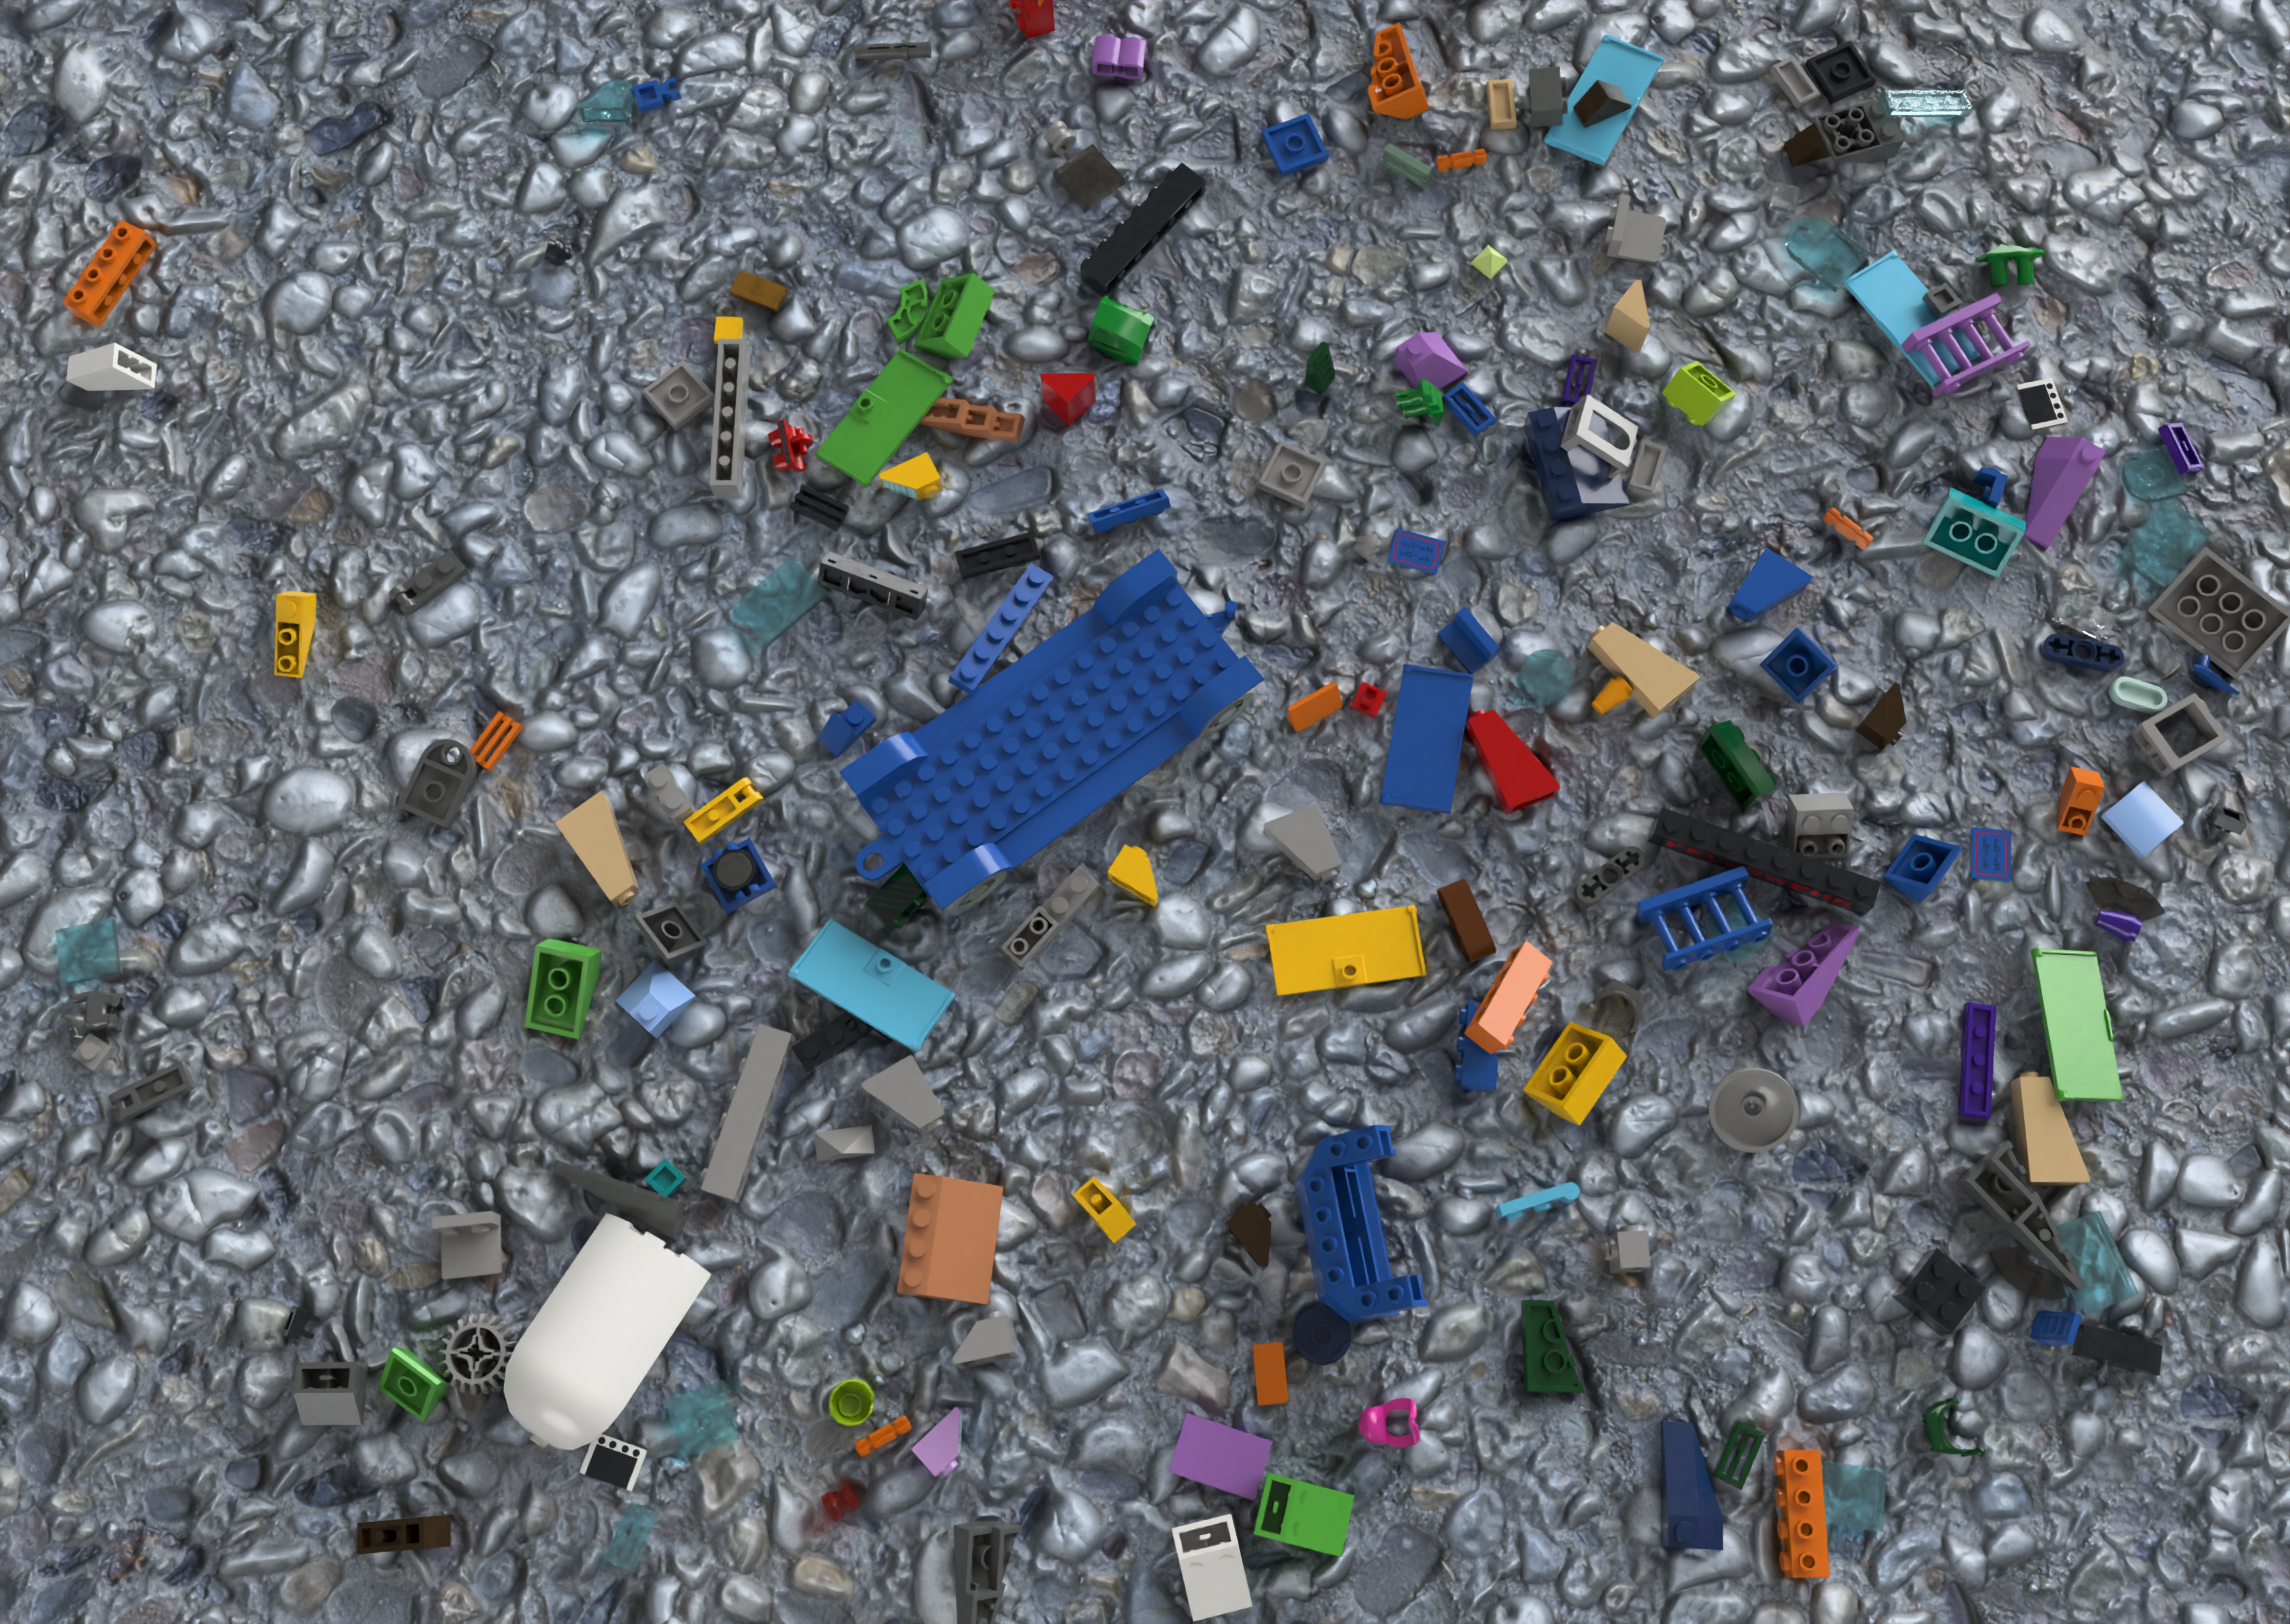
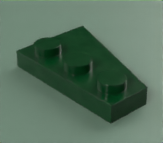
M1522 1300L1524 1392L1585 1393L1583 1384L1579 1381L1575 1370L1576 1364L1573 1355L1569 1353L1564 1338L1565 1333L1554 1301Z

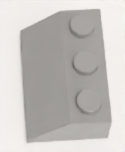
M1001 1311L983 1314L984 1320L975 1323L953 1356V1364L960 1369L1019 1357L1013 1321L1007 1315L1003 1316Z

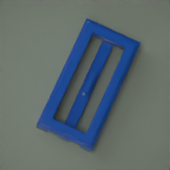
M1461 382L1442 396V402L1475 438L1482 431L1485 432L1490 425L1493 426L1496 423L1497 419L1464 382ZM1459 391L1483 416V418L1486 420L1485 422H1483L1480 419V417L1474 412L1473 408L1462 399V397L1458 394Z

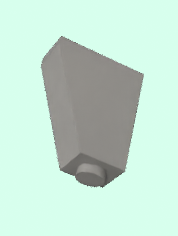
M1317 804L1264 823L1263 831L1265 836L1314 881L1321 878L1323 881H1327L1338 876L1342 862Z
M912 1055L907 1056L861 1083L867 1094L922 1133L926 1130L929 1133L936 1131L944 1125L943 1121L947 1119L946 1114Z

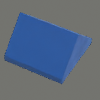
M1796 627L1759 664L1798 704L1827 680L1837 667L1799 627Z
M1913 834L1883 877L1890 884L1920 903L1934 891L1962 849L1957 845Z

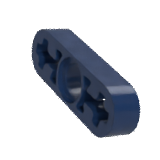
M2051 634L2040 645L2042 657L2051 662L2106 673L2115 671L2124 662V653L2119 647L2091 640ZM2052 643H2055L2056 648L2060 649L2056 653L2053 652V647H2050ZM2076 647L2085 648L2089 654L2088 659L2078 658L2075 653ZM2107 654H2110V659L2115 660V661L2110 664V663H2108L2109 660H2108L2107 658H2104V657H2105Z

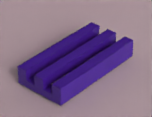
M1571 354L1561 405L1566 406V404H1570L1572 407L1581 400L1578 398L1585 364H1589L1590 369L1584 396L1591 394L1597 359ZM1575 362H1579L1573 397H1568Z
M2183 423L2164 424L2158 428L2180 475L2197 474L2204 469Z

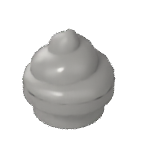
M1377 533L1356 537L1357 544L1354 545L1356 552L1360 553L1369 562H1372L1376 558V553L1380 550L1381 540H1378Z

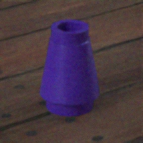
M2100 910L2095 925L2125 942L2127 940L2135 942L2141 929L2142 920L2136 919V915Z

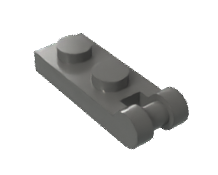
M450 549L408 581L392 588L389 595L395 602L400 603V609L405 615H411L469 572ZM413 592L417 594L414 598L408 597Z
M180 1061L113 1092L108 1097L111 1105L116 1107L117 1113L115 1116L117 1122L126 1123L133 1120L139 1114L195 1089V1085L187 1064ZM129 1098H132L134 1103L131 1106H128L127 1103Z

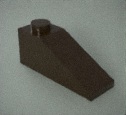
M451 1515L357 1523V1555L451 1547Z

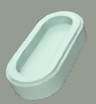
M2120 677L2109 687L2110 698L2116 704L2146 714H2156L2167 704V695L2162 688L2130 677Z

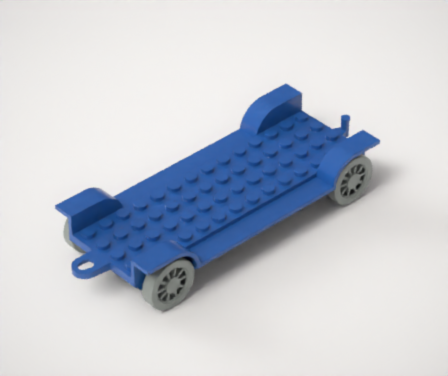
M1157 549L1108 585L1095 601L1093 608L978 687L972 696L968 694L913 734L903 732L884 740L839 771L855 793L862 808L883 834L857 854L855 867L859 875L866 880L876 881L905 864L929 898H933L941 910L946 908L952 915L963 913L991 895L1005 880L1007 871L1011 872L1198 737L1210 736L1226 727L1252 702L1254 692L1251 689L1264 681L1262 675L1245 655L1239 659L1222 638L1229 624L1235 620L1236 602L1228 601L1225 604L1224 611L1204 615L1177 582V570L1161 550ZM872 853L880 854L883 858L882 865L872 871L865 870L863 862Z

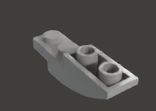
M1079 865L1042 906H1038L1003 944L1001 949L1020 967H1023L1084 908L1083 904L1101 884Z

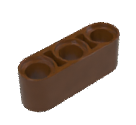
M1462 879L1438 888L1437 894L1466 961L1472 963L1495 954L1496 947L1467 881Z

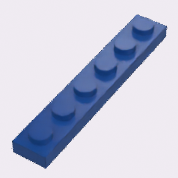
M1030 563L952 672L948 680L949 683L971 696L974 694L1048 589L1054 576Z

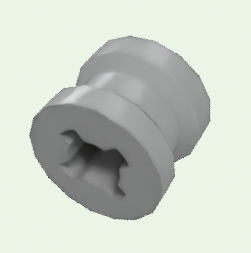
M1063 121L1051 125L1044 134L1045 141L1053 145V150L1057 155L1068 152L1076 142V137L1072 132L1067 131V126Z

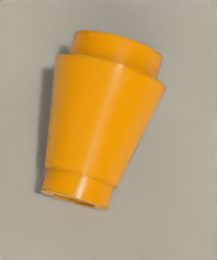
M1617 676L1615 679L1611 678L1595 700L1591 702V705L1600 715H1603L1605 712L1630 699L1629 695L1633 690L1621 676Z

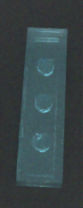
M1884 90L1879 95V99L1888 117H1968L1973 112V108L1964 90Z

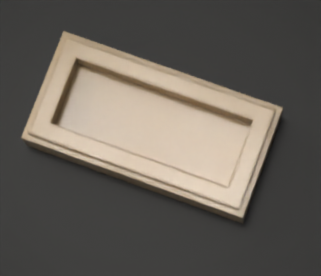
M1512 79L1487 80L1486 92L1490 130L1515 129L1517 119Z

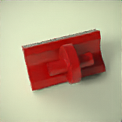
M785 419L777 421L778 428L768 433L769 442L775 449L783 448V452L773 457L775 467L780 471L794 469L798 473L806 470L802 455L808 454L807 448L814 442L812 435L804 434L803 428L787 425Z

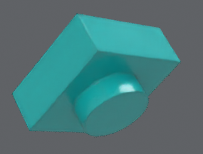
M664 1158L644 1180L657 1193L670 1198L687 1178L668 1159Z

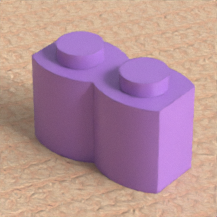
M1111 34L1096 36L1092 73L1106 77L1120 76L1126 79H1141L1145 62L1146 41L1137 37L1120 39Z

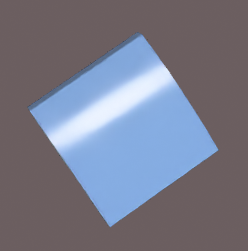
M2144 781L2101 816L2140 859L2184 823Z

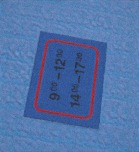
M1397 528L1387 562L1437 575L1446 541Z
M1972 827L1971 878L2011 882V831Z

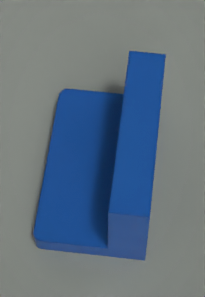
M1466 606L1456 613L1453 622L1438 632V637L1469 674L1475 673L1493 660L1500 649Z

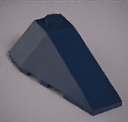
M1661 1421V1546L1723 1550V1517L1693 1423Z

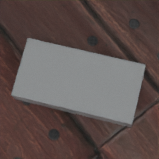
M1793 56L1771 66L1769 72L1797 110L1819 99L1821 93Z
M1641 439L1626 490L1650 497L1653 496L1667 446Z

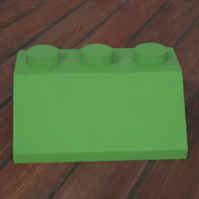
M974 273L941 280L914 347L949 360L968 357L973 350V342L976 335L982 328V321L986 311L991 307L995 290Z

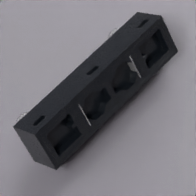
M829 551L820 562L817 584L917 620L925 610L928 587L921 580L912 582L852 560L851 555L848 553L836 554Z

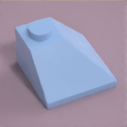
M655 959L618 997L616 1002L657 1039L696 996Z

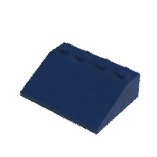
M1551 407L1528 412L1523 426L1551 522L1629 506L1630 504L1621 473L1612 479L1608 477L1611 468L1610 463L1580 444L1569 452L1560 447L1571 407ZM1592 413L1588 430L1612 445L1605 420Z

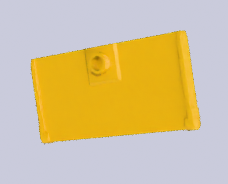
M1415 905L1265 925L1264 930L1269 943L1277 996L1426 976L1417 923V908Z

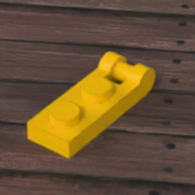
M747 777L736 782L683 821L700 845L764 801L762 795L753 790V784ZM743 794L746 799L739 803L736 797Z

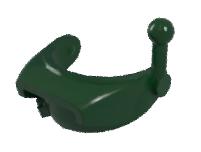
M1956 1397L1937 1401L1922 1414L1924 1420L1921 1422L1924 1423V1433L1932 1445L1930 1447L1932 1452L1948 1455L1961 1454V1457L1972 1455L1982 1457L1985 1455V1449L1982 1446H1977L1975 1449H1959L1947 1440L1943 1431L1942 1420L1946 1409L1959 1403Z

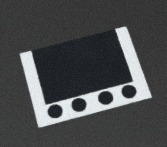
M2052 378L2017 385L2033 430L2068 422Z
M600 1434L590 1443L579 1473L632 1492L648 1450Z

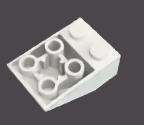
M1231 1513L1172 1528L1193 1622L1253 1607Z

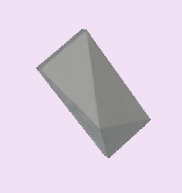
M872 1125L814 1133L817 1162L875 1154Z

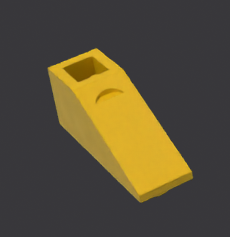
M296 591L276 594L274 675L295 678L303 677L316 621V594Z

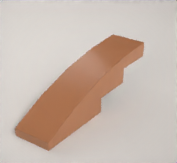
M938 398L918 424L967 436L1019 442L1025 418L1022 414L997 412L994 407L970 405L967 400Z

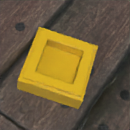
M716 316L715 344H718V339H742L743 318Z

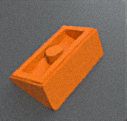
M1331 682L1288 707L1286 717L1296 732L1304 730L1342 708L1343 704L1337 684Z
M1283 1341L1252 1345L1258 1406L1288 1403Z

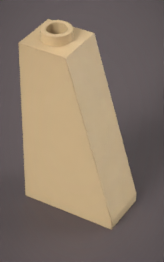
M1614 622L1606 628L1601 625L1590 635L1592 640L1588 649L1615 678L1621 676L1631 686L1633 690L1631 695L1653 719L1657 718L1695 687L1700 679V676Z
M600 791L555 822V824L606 896L617 908L620 905L624 906L633 901L636 897L635 894L640 892L612 804L606 795Z
M2037 1072L2020 1073L2019 1078L2010 1081L2018 1164L2023 1165L2026 1171L2024 1175L2030 1186H2080L2090 1182L2089 1174L2060 1102L2056 1100L2055 1090L2050 1078L2038 1077Z

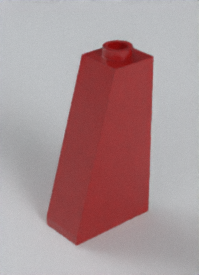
M1494 709L1488 712L1479 710L1469 716L1470 719H1468L1465 729L1505 815L1527 808L1558 794L1561 788L1559 783Z

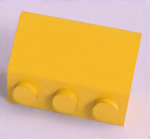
M1569 1022L1523 1091L1558 1117L1580 1126L1627 1055L1611 1037Z

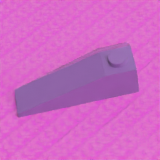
M2046 438L2034 459V474L2030 484V502L2025 518L2026 531L2023 536L2045 548L2051 545L2096 471L2106 450L2083 438Z
M1837 922L1832 923L1808 939V945L1799 952L1791 951L1785 955L1786 960L1776 967L1770 965L1764 969L1747 988L1748 992L1778 1019L1804 1027L1821 1007L1860 932L1859 928Z

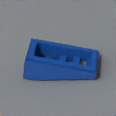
M2037 1312L2030 1338L2049 1347L2073 1344L2082 1317L2075 1312Z

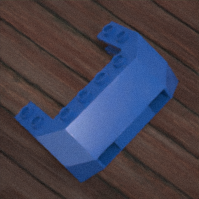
M1372 1125L1322 1138L1313 1148L1295 1181L1318 1299L1350 1323L1399 1316L1400 1311L1428 1306L1427 1299H1424L1421 1281H1423L1422 1275L1411 1277L1407 1275L1392 1279L1368 1162L1397 1155L1396 1149L1392 1147L1390 1132H1392L1391 1126Z

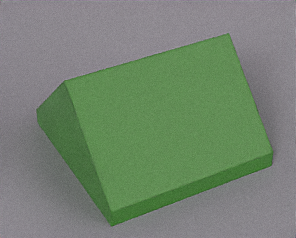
M394 1347L390 1351L378 1385L379 1390L423 1423L429 1418L451 1388L450 1380L444 1378L442 1374L410 1350Z

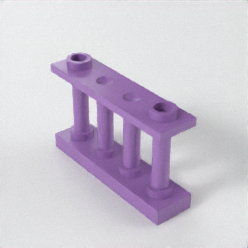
M1997 293L1912 332L1901 344L1906 354L1915 349L1919 352L1922 351L1942 383L1932 392L1934 397L1943 393L1950 395L1961 388V384L2007 362L2012 365L2024 357L2023 352L2031 344L2029 341H2025L2014 346L1994 315L1996 313L1994 309L2002 302ZM1978 319L1981 322L1985 321L2005 352L1993 356L1974 327V321ZM1957 329L1961 332L1964 331L1984 362L1973 367L1953 337V331ZM1936 339L1940 342L1943 341L1963 372L1952 377L1932 347V341Z

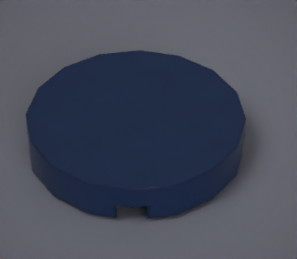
M1318 1305L1309 1307L1299 1315L1293 1326L1292 1339L1295 1349L1303 1359L1311 1364L1325 1366L1337 1362L1346 1354L1351 1344V1328L1349 1322L1330 1307Z

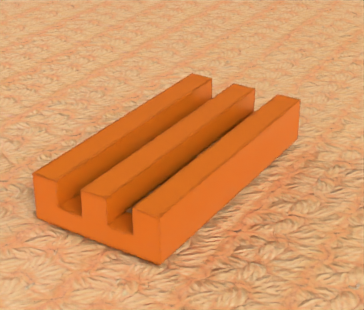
M498 711L470 749L476 763L491 772L523 729L522 725ZM509 726H511L512 729L500 743V745L489 758V760L485 762L484 760L486 759V757L489 755L492 749L495 748L496 745L499 743L500 738L503 736V734L506 732Z

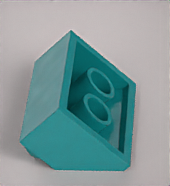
M1950 487L1922 543L1998 578L2026 531V521Z

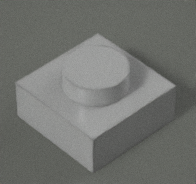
M89 1032L72 1054V1057L92 1071L99 1073L116 1049L95 1034Z

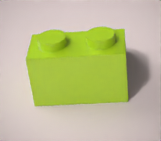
M1698 361L1680 368L1661 393L1666 397V402L1676 409L1680 408L1687 414L1686 418L1692 424L1700 425L1701 427L1710 423L1737 395L1736 392Z

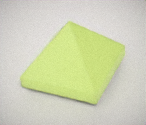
M1488 245L1471 264L1489 279H1492L1508 260Z

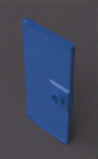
M1404 664L1379 803L1387 806L1451 814L1474 675Z

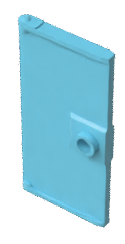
M1604 35L1600 45L1567 99L1568 114H1563V125L1552 126L1545 136L1544 142L1552 147L1567 151L1599 165H1604L1662 65L1664 58L1610 35ZM1597 80L1620 87L1629 100L1631 109L1584 128L1573 111L1574 105Z
M1893 250L1883 258L1849 277L1843 285L1846 286L1870 314L1894 346L1899 348L1929 385L1934 387L1941 383V380L1923 352L1915 349L1906 354L1901 344L1912 332L1949 314L1938 319L1922 300L1923 296L1929 292L1928 289ZM1959 329L1953 331V337L1972 364L1981 359L1965 332H1961ZM1938 339L1932 341V347L1950 375L1952 376L1960 371L1961 368L1944 342H1940Z
M831 918L788 973L789 977L802 983L914 1053L920 1051L926 1038L956 997L955 993Z

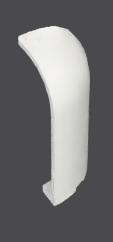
M606 1213L517 1343L506 1366L504 1394L509 1412L524 1429L532 1433L530 1440L543 1448L549 1444L558 1449L574 1450L592 1442L607 1430L625 1408L710 1278L711 1274L683 1253L679 1255L667 1248L664 1249L663 1247L666 1242L646 1231L643 1235L630 1222Z

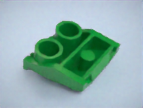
M1104 296L1099 303L1091 325L1088 345L1107 353L1113 358L1138 365L1143 346L1155 317Z

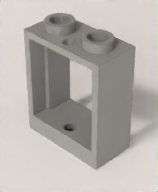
M2196 693L2146 720L2130 732L2162 778L2215 749L2229 739L2225 734L2223 726L2215 721L2208 711L2207 704ZM2185 709L2208 743L2179 759L2155 725Z

